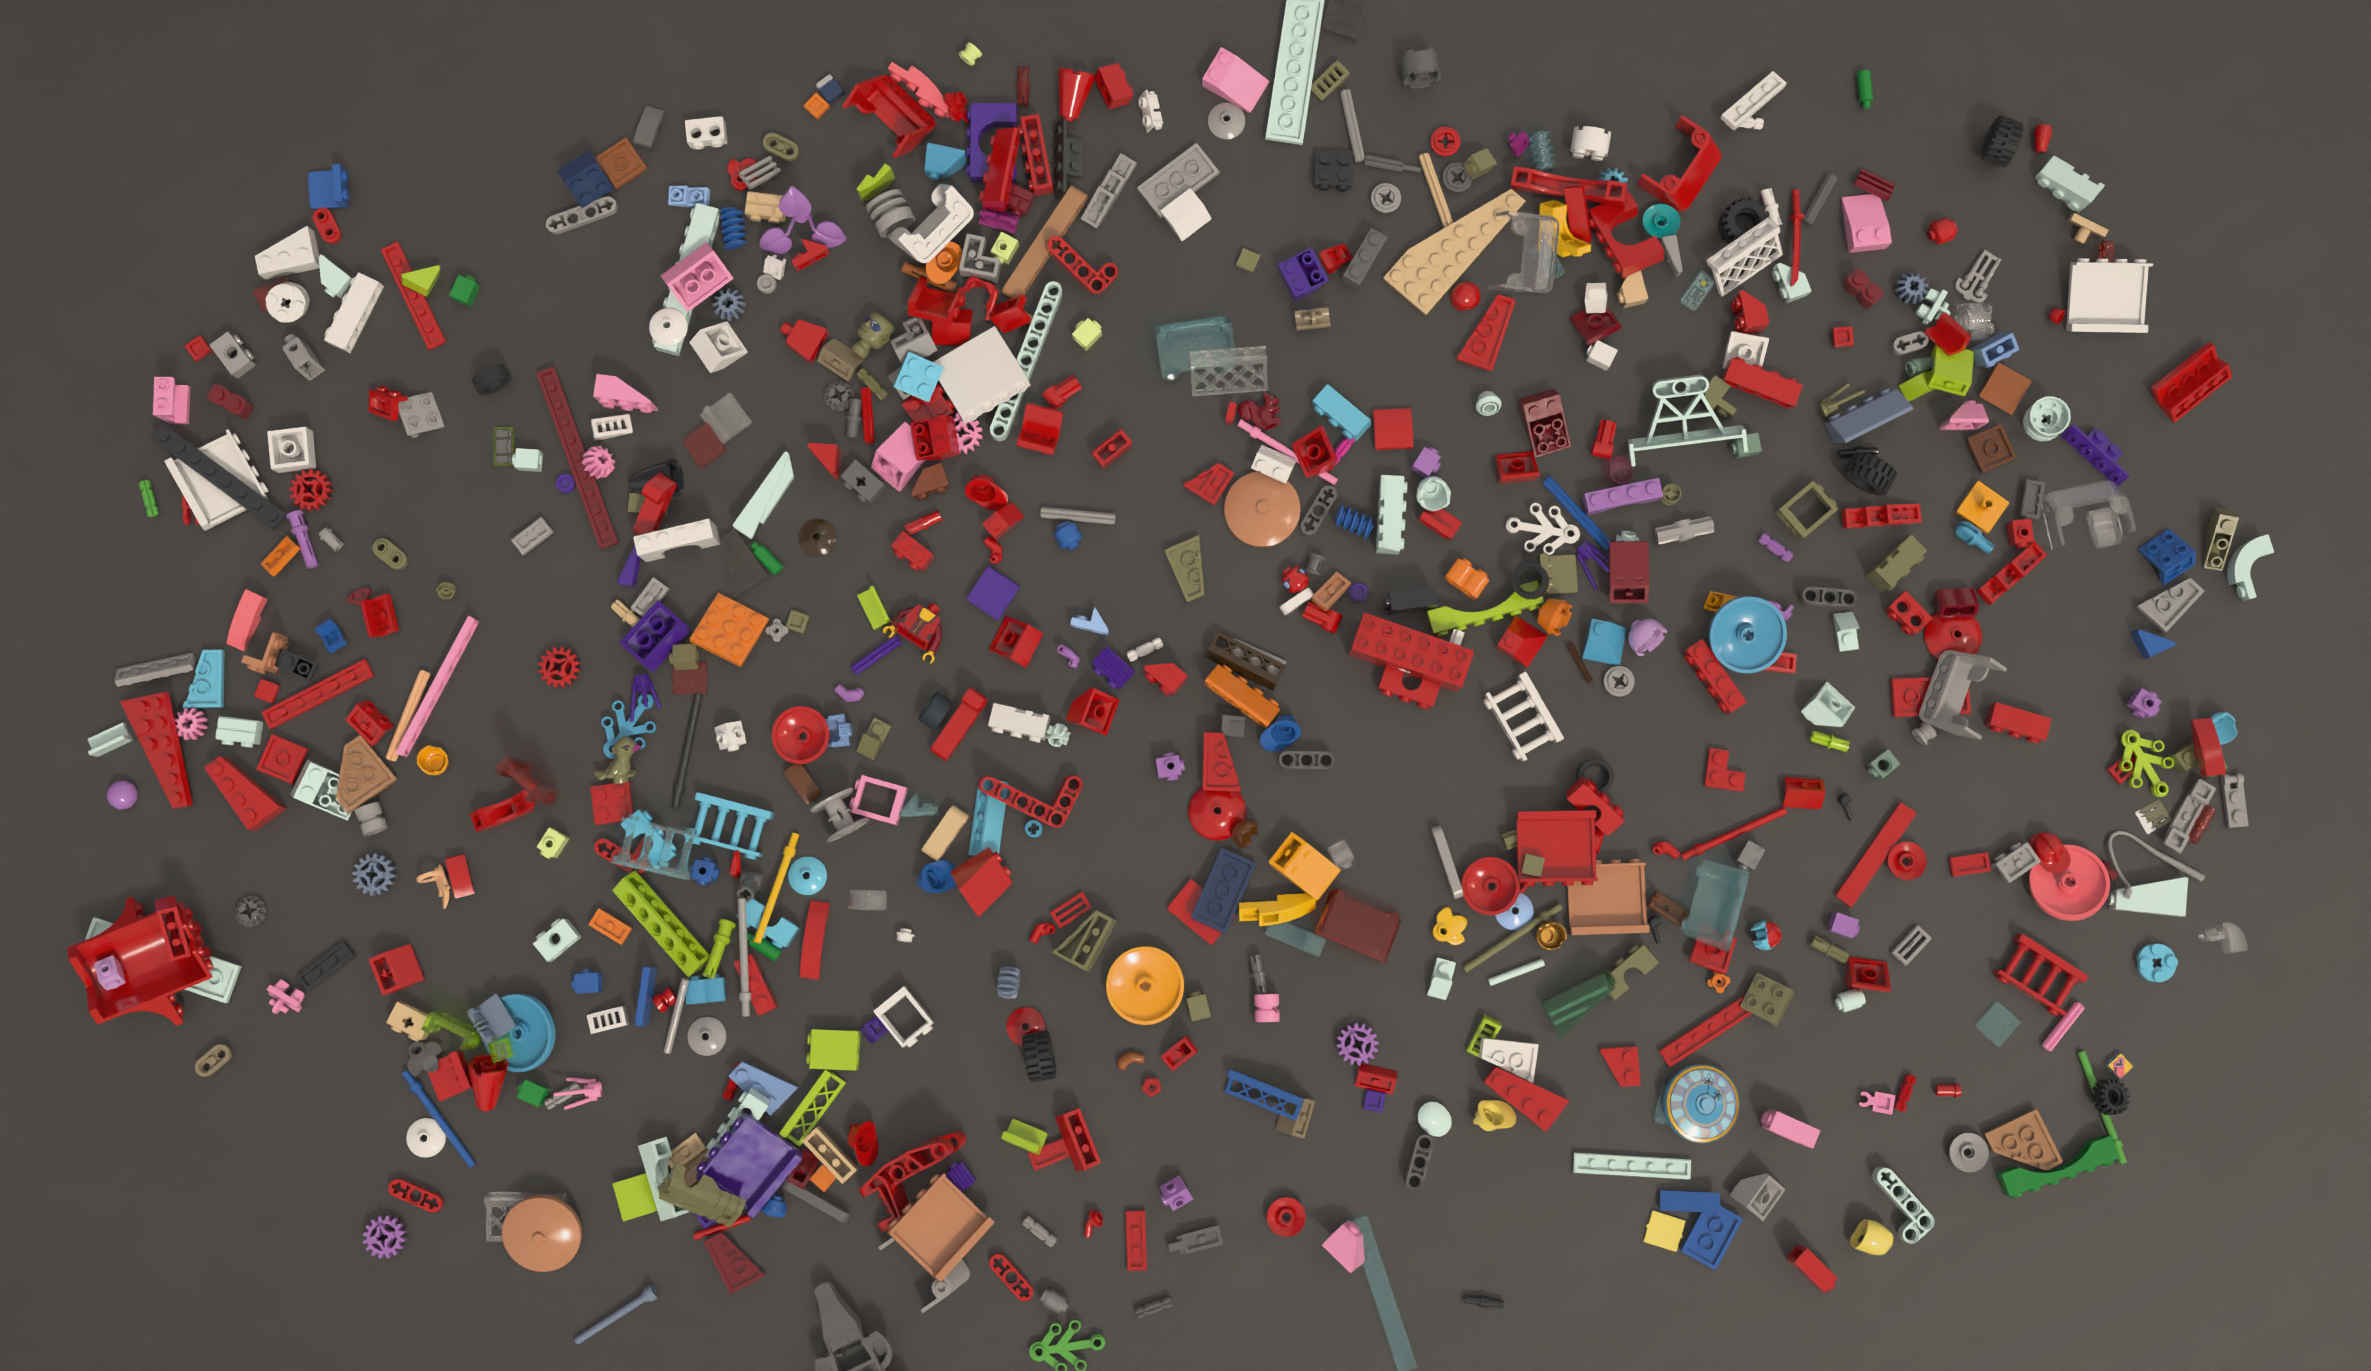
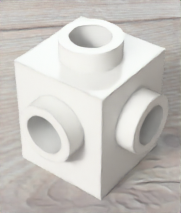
M741 721L724 723L715 727L716 739L720 750L736 751L740 749L739 746L746 743Z

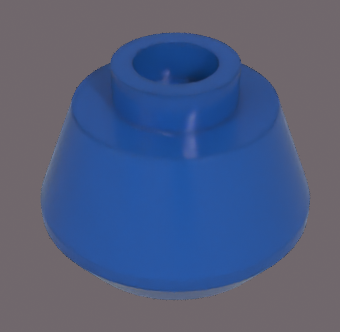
M773 1194L761 1208V1211L766 1215L782 1218L787 1214L786 1201L783 1200L782 1196Z

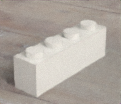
M358 273L352 279L349 292L343 296L342 305L335 312L331 327L325 332L324 340L327 343L348 353H351L384 288L378 281L361 273Z

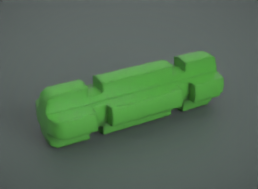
M150 480L140 481L139 486L140 490H142L141 494L144 505L147 507V516H158L159 511L158 507H156V500L151 489Z

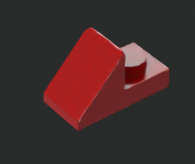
M801 239L808 252L797 254L791 261L798 272L830 255V252L825 245Z
M1345 244L1325 249L1319 253L1320 261L1329 274L1350 263L1353 259Z
M1185 1036L1160 1057L1173 1072L1196 1054L1198 1050Z

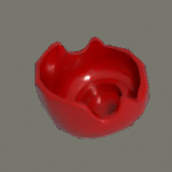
M1472 282L1459 283L1450 292L1451 304L1459 311L1471 310L1480 302L1481 293L1479 288Z

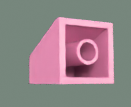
M904 422L876 450L870 468L899 492L926 461L916 460L911 425Z

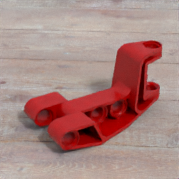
M957 1130L927 1139L890 1160L859 1189L863 1198L878 1190L880 1193L878 1195L879 1199L883 1198L882 1204L888 1208L886 1212L891 1213L892 1216L877 1224L881 1232L890 1229L888 1225L895 1218L899 1219L903 1215L902 1210L909 1204L902 1181L943 1160L951 1153L963 1147L966 1143V1135L962 1131ZM952 1137L957 1139L958 1145L953 1143ZM898 1168L902 1169L903 1176L898 1173Z

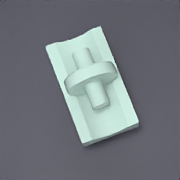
M1928 290V294L1924 299L1932 303L1931 307L1922 303L1915 313L1923 319L1921 323L1927 325L1928 322L1932 321L1935 314H1937L1935 317L1937 321L1943 313L1950 315V311L1947 310L1948 303L1944 302L1940 306L1948 293L1947 291Z

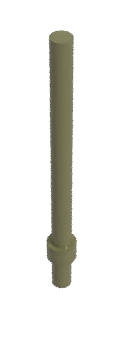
M1557 903L1547 911L1543 910L1539 913L1538 917L1462 966L1466 973L1541 923L1551 920L1553 915L1563 909L1560 903Z

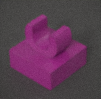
M1523 131L1518 136L1511 132L1507 137L1512 154L1517 158L1530 145L1528 135Z

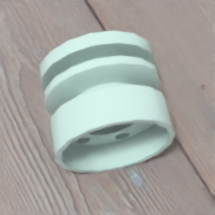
M2054 396L2043 397L2037 400L2025 412L2023 428L2026 434L2034 440L2040 442L2052 440L2068 427L2071 419L2070 410L2067 404L2060 398ZM2046 418L2047 422L2043 424L2041 420Z

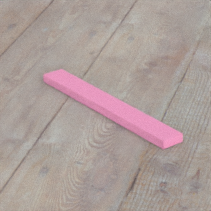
M470 616L467 617L395 753L408 757L478 626V620Z

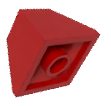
M1515 616L1495 648L1528 668L1548 636Z
M1091 687L1072 702L1066 720L1107 736L1120 700Z

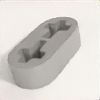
M1915 332L1897 338L1892 343L1891 348L1894 354L1901 356L1923 349L1928 344L1929 339L1924 332ZM1917 336L1919 339H1923L1921 345L1919 343L1913 344L1912 341L1916 340ZM1899 342L1901 344H1908V346L1903 348V351L1901 348H1897Z

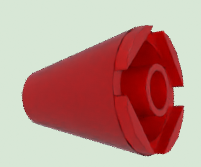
M1059 68V116H1062V119H1067L1068 122L1078 119L1095 81V75Z
M492 1054L475 1056L472 1062H468V1071L476 1107L481 1111H491L497 1105L508 1071V1061L501 1057V1060L496 1059L495 1055Z

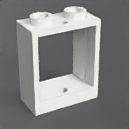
M906 986L902 987L874 1010V1013L902 1048L906 1045L909 1048L918 1041L916 1037L921 1033L926 1035L933 1029L931 1025L935 1023ZM905 996L926 1020V1023L907 1039L901 1036L884 1014Z

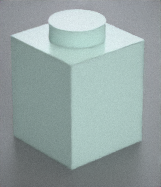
M516 448V453L512 456V464L519 471L542 472L543 453L540 450Z

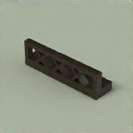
M1218 631L1205 655L1206 658L1222 666L1223 664L1232 671L1271 691H1274L1286 665ZM1218 638L1226 642L1227 648L1221 649L1215 646ZM1239 648L1243 650L1245 656L1237 657L1234 655L1233 650ZM1250 658H1259L1262 665H1253ZM1275 666L1279 668L1277 676L1269 673L1267 667Z

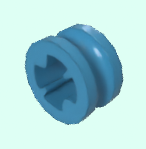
M1036 820L1029 821L1025 826L1026 834L1032 838L1040 836L1043 830L1040 822ZM1033 823L1036 824V827L1039 826L1036 834H1031L1032 831L1029 832L1028 828L1032 827Z

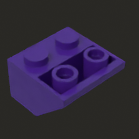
M1312 247L1279 263L1277 267L1294 302L1311 295L1329 282Z

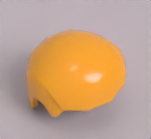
M426 746L417 755V765L428 775L442 774L448 767V755L440 747Z

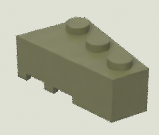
M1096 910L1052 953L1090 973L1117 921Z

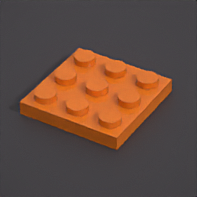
M718 593L690 637V642L742 667L767 626L769 618Z

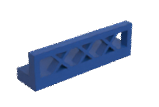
M1229 1070L1227 1077L1230 1079L1225 1089L1226 1093L1297 1121L1305 1100L1304 1098L1237 1071ZM1234 1080L1241 1082L1244 1090L1238 1093L1232 1091L1231 1088ZM1253 1088L1259 1089L1262 1097L1256 1100L1251 1099L1248 1091ZM1271 1095L1276 1096L1280 1104L1271 1107L1266 1098ZM1291 1102L1297 1105L1294 1115L1286 1112L1285 1104Z

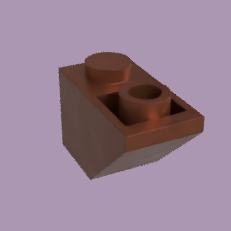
M942 463L922 470L911 492L914 500H925L929 498L930 494H942L947 491V488H950Z

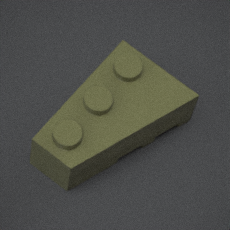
M1911 534L1878 563L1866 577L1881 592L1887 589L1890 591L1898 584L1897 581L1901 577L1904 578L1911 572L1910 568L1914 564L1918 565L1925 558L1923 555L1927 550Z

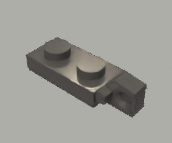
M1219 1225L1176 1236L1177 1241L1168 1243V1248L1170 1252L1180 1250V1254H1189L1223 1245Z

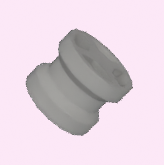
M1922 722L1919 728L1912 730L1915 739L1923 746L1928 743L1930 738L1933 739L1937 736L1932 726L1925 722Z

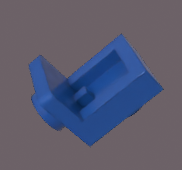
M328 619L315 627L316 633L321 636L330 654L347 644L340 627L332 619Z

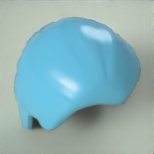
M2220 711L2209 717L2215 726L2220 745L2231 742L2238 733L2235 727L2236 720L2228 712Z

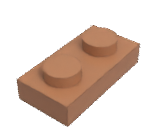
M1336 572L1311 597V600L1324 611H1327L1351 587V582Z

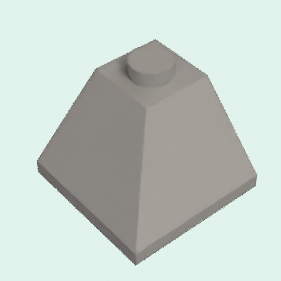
M1765 1173L1741 1179L1734 1186L1729 1196L1760 1220L1764 1221L1786 1189Z

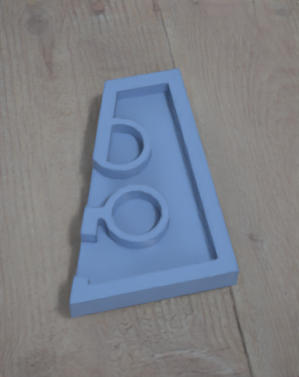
M741 1061L728 1074L743 1091L748 1093L752 1087L769 1098L771 1101L765 1111L770 1116L798 1088V1086L766 1073L764 1070L744 1061Z

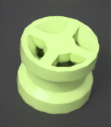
M968 42L965 45L964 51H960L958 55L968 65L973 66L975 60L980 58L982 53L976 46Z

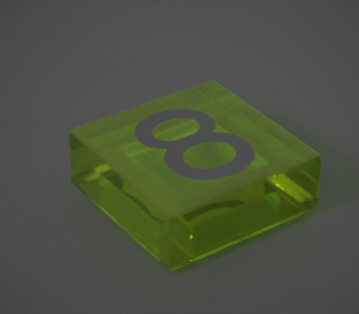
M508 1038L488 1044L493 1063L514 1056Z

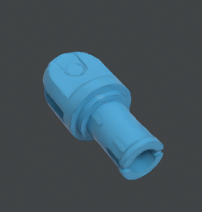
M1959 522L1955 528L1959 538L1970 546L1975 545L1986 554L1990 553L1995 544L1982 536V531L1970 522Z

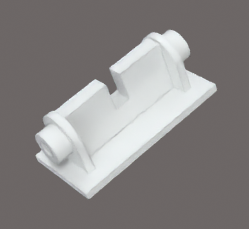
M1145 90L1139 96L1138 103L1142 109V121L1146 127V132H1149L1153 127H1155V130L1162 129L1161 112H1154V109L1160 108L1157 95L1154 91L1148 92V90Z

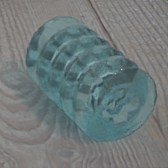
M1552 131L1533 133L1529 139L1530 144H1532L1530 149L1533 151V165L1536 166L1534 169L1545 173L1556 169L1553 165L1557 163V160H1551V158L1556 156V153H1550L1555 147L1549 145V143L1553 142V139L1547 138V136L1552 134Z

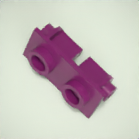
M983 208L980 210L978 224L1015 234L1020 217L1003 211Z

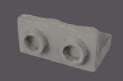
M2017 842L2010 847V852L2007 854L2003 852L1994 858L1995 862L1991 864L1992 867L1998 869L2007 883L2012 882L2041 862L2028 842L2022 844Z

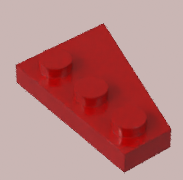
M1204 732L1203 790L1241 792L1242 789L1224 732Z

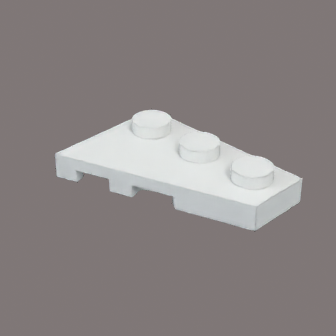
M1481 1037L1480 1058L1533 1083L1538 1044Z

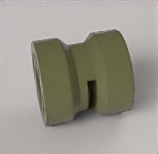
M1675 484L1666 485L1662 489L1663 497L1660 501L1666 506L1675 504L1681 497L1680 488Z

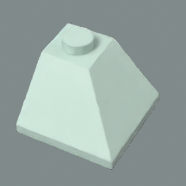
M1826 682L1806 703L1801 713L1815 725L1842 727L1855 709V706L1832 685Z

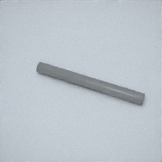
M686 978L681 979L663 1051L667 1054H671L689 983V980Z

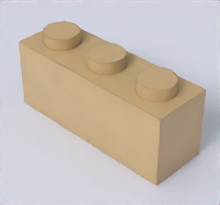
M820 1126L816 1127L802 1141L842 1184L859 1169Z

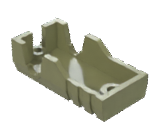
M676 1163L671 1172L663 1179L661 1186H657L659 1199L702 1217L706 1216L707 1219L716 1220L715 1222L723 1223L724 1226L730 1228L742 1214L746 1200L720 1190L713 1178L704 1174L697 1185L688 1187L684 1180L685 1167Z

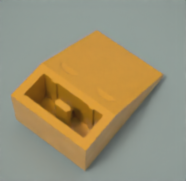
M1293 832L1290 833L1268 862L1274 870L1317 901L1341 871Z

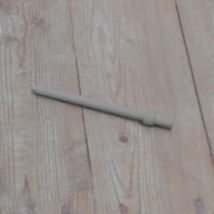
M746 898L738 899L741 973L739 1001H742V1016H750L749 1000H751V992H749Z

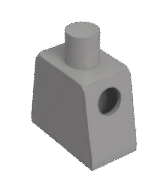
M294 334L285 337L286 345L282 349L298 372L311 381L325 371L322 364L305 342L299 337H295Z

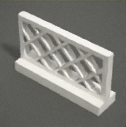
M1766 218L1706 260L1708 266L1712 268L1720 296L1723 297L1783 255L1778 237L1780 228L1769 218ZM1766 247L1763 255H1759L1762 248ZM1772 248H1775L1776 252L1769 256ZM1747 258H1751L1748 265H1744ZM1760 259L1759 263L1754 266L1756 260ZM1732 268H1735L1733 275L1729 276ZM1742 269L1745 270L1744 273H1743V275H1741L1740 277H1738L1739 274H1740V272H1741V270H1742ZM1726 280H1730L1728 285L1723 288Z

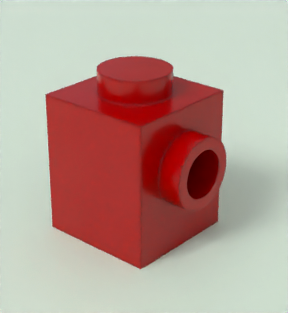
M2031 519L2014 520L2006 524L2009 546H2016L2017 549L2026 548L2028 544L2034 542Z

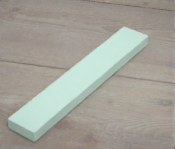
M1573 1152V1172L1690 1179L1691 1159Z

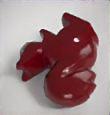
M1263 392L1265 404L1259 407L1253 400L1247 399L1242 401L1238 406V414L1241 418L1245 420L1251 419L1256 426L1263 428L1265 431L1281 425V418L1275 416V414L1280 412V407L1277 406L1279 404L1277 397Z

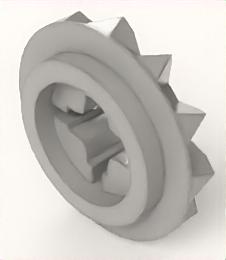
M1389 183L1378 185L1371 195L1372 206L1377 211L1385 214L1393 212L1400 205V191ZM1390 192L1389 200L1391 202L1386 201L1382 204L1383 198L1381 196H1386Z
M1615 666L1609 669L1603 680L1605 689L1611 695L1617 697L1629 694L1635 683L1632 672L1623 666ZM1624 675L1622 677V683H1624V685H1618L1616 688H1614L1616 683L1614 678L1618 679L1619 677Z

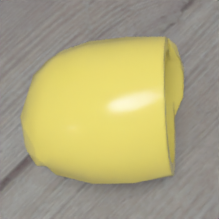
M1863 1219L1851 1235L1849 1243L1852 1248L1868 1254L1884 1255L1892 1247L1893 1234L1884 1225L1876 1221ZM1861 1235H1864L1862 1241L1858 1244V1239Z

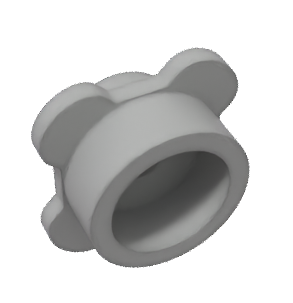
M775 619L773 624L766 628V633L770 634L775 642H779L788 633V627L781 624V620Z

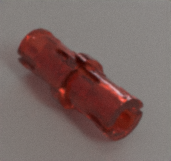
M1023 66L1017 67L1018 83H1016V89H1018L1017 105L1022 106V99H1024V106H1028L1029 89H1031L1029 67L1024 66L1023 74Z
M2207 805L2204 806L2202 813L2195 820V824L2188 835L2190 837L2189 842L2198 844L2204 831L2209 829V823L2217 812L2214 808Z

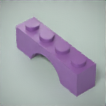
M1656 478L1585 493L1581 499L1586 515H1591L1624 505L1658 501L1663 497L1660 480Z

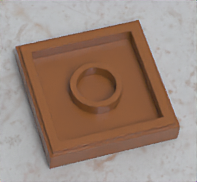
M626 137L595 157L616 190L648 169Z

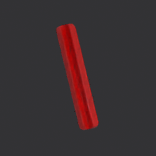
M861 388L864 442L872 444L875 442L871 389Z

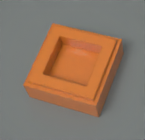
M815 93L803 107L818 120L830 108V105Z
M822 1164L809 1180L825 1192L836 1177Z

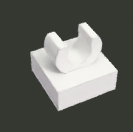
M768 255L765 259L763 273L770 274L774 278L781 280L784 276L786 259L780 261L777 259V255L772 257Z

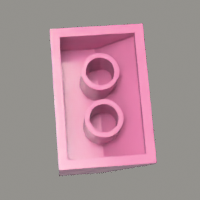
M707 242L661 275V278L687 312L734 279Z

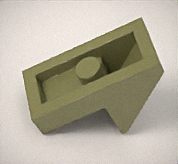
M874 717L866 734L863 733L857 752L874 761L892 727Z

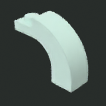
M2269 534L2241 545L2229 561L2227 570L2229 585L2237 584L2236 591L2242 602L2257 597L2250 577V570L2257 558L2274 553Z

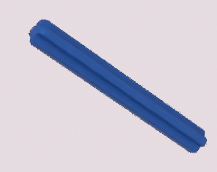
M1551 476L1547 477L1543 481V485L1594 540L1607 551L1611 540Z

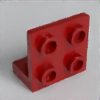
M462 1050L454 1051L449 1056L439 1059L438 1070L436 1072H428L439 1101L472 1088L468 1063Z

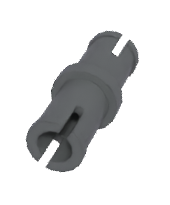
M850 399L849 413L846 415L848 420L846 437L858 438L862 400Z
M1261 954L1250 955L1249 958L1253 972L1251 977H1254L1256 994L1267 993L1269 991L1265 979L1266 970L1263 969Z

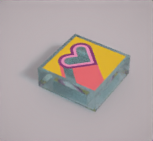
M2118 1052L2105 1064L2118 1080H2121L2134 1068L2121 1052Z

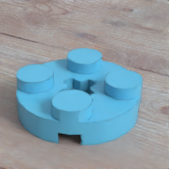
M2163 944L2145 945L2136 956L2138 973L2142 978L2151 982L2168 980L2172 977L2178 965V960L2172 950ZM2153 959H2159V960H2160V962H2159V963H2160V966H2159V967H2158V966H2156L2155 968L2153 967V964H2154V962L2152 961Z

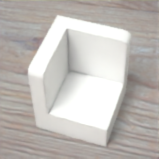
M1587 283L1585 293L1587 313L1606 312L1608 297L1606 283Z

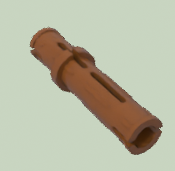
M905 261L903 264L902 273L915 277L917 281L920 277L927 278V283L953 294L955 293L958 282L949 280L946 283L937 284L928 278L926 267H918L908 261Z

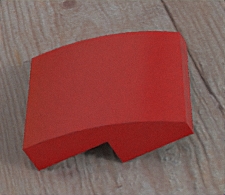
M1411 408L1373 410L1375 450L1413 448Z

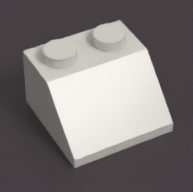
M727 321L699 330L689 342L710 373L724 369L748 352Z

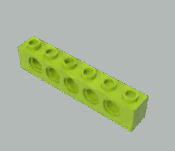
M636 870L625 876L612 891L687 977L699 971L707 963L710 955Z

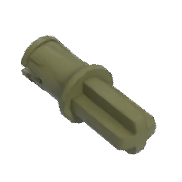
M1817 935L1814 936L1811 941L1812 943H1810L1811 947L1825 953V956L1829 955L1842 963H1845L1849 957L1846 951L1834 946L1833 942L1829 943Z

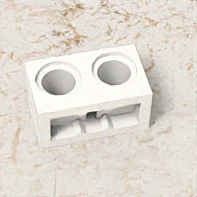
M723 116L685 120L687 143L690 148L699 150L703 149L704 146L722 147L723 144H728L726 122ZM714 130H720V133L717 136H712V132ZM696 132H701L699 138H693V135Z

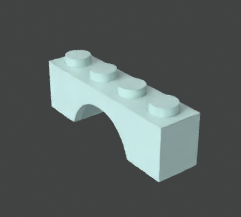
M667 1137L639 1145L638 1148L660 1221L688 1213V1210L659 1199L657 1186H661L663 1179L668 1174V1163L672 1156Z

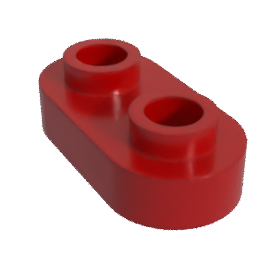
M321 207L316 209L313 213V221L322 239L329 244L338 243L342 238V232L334 215L327 208ZM321 214H325L323 219H320ZM333 230L332 235L328 236V232Z

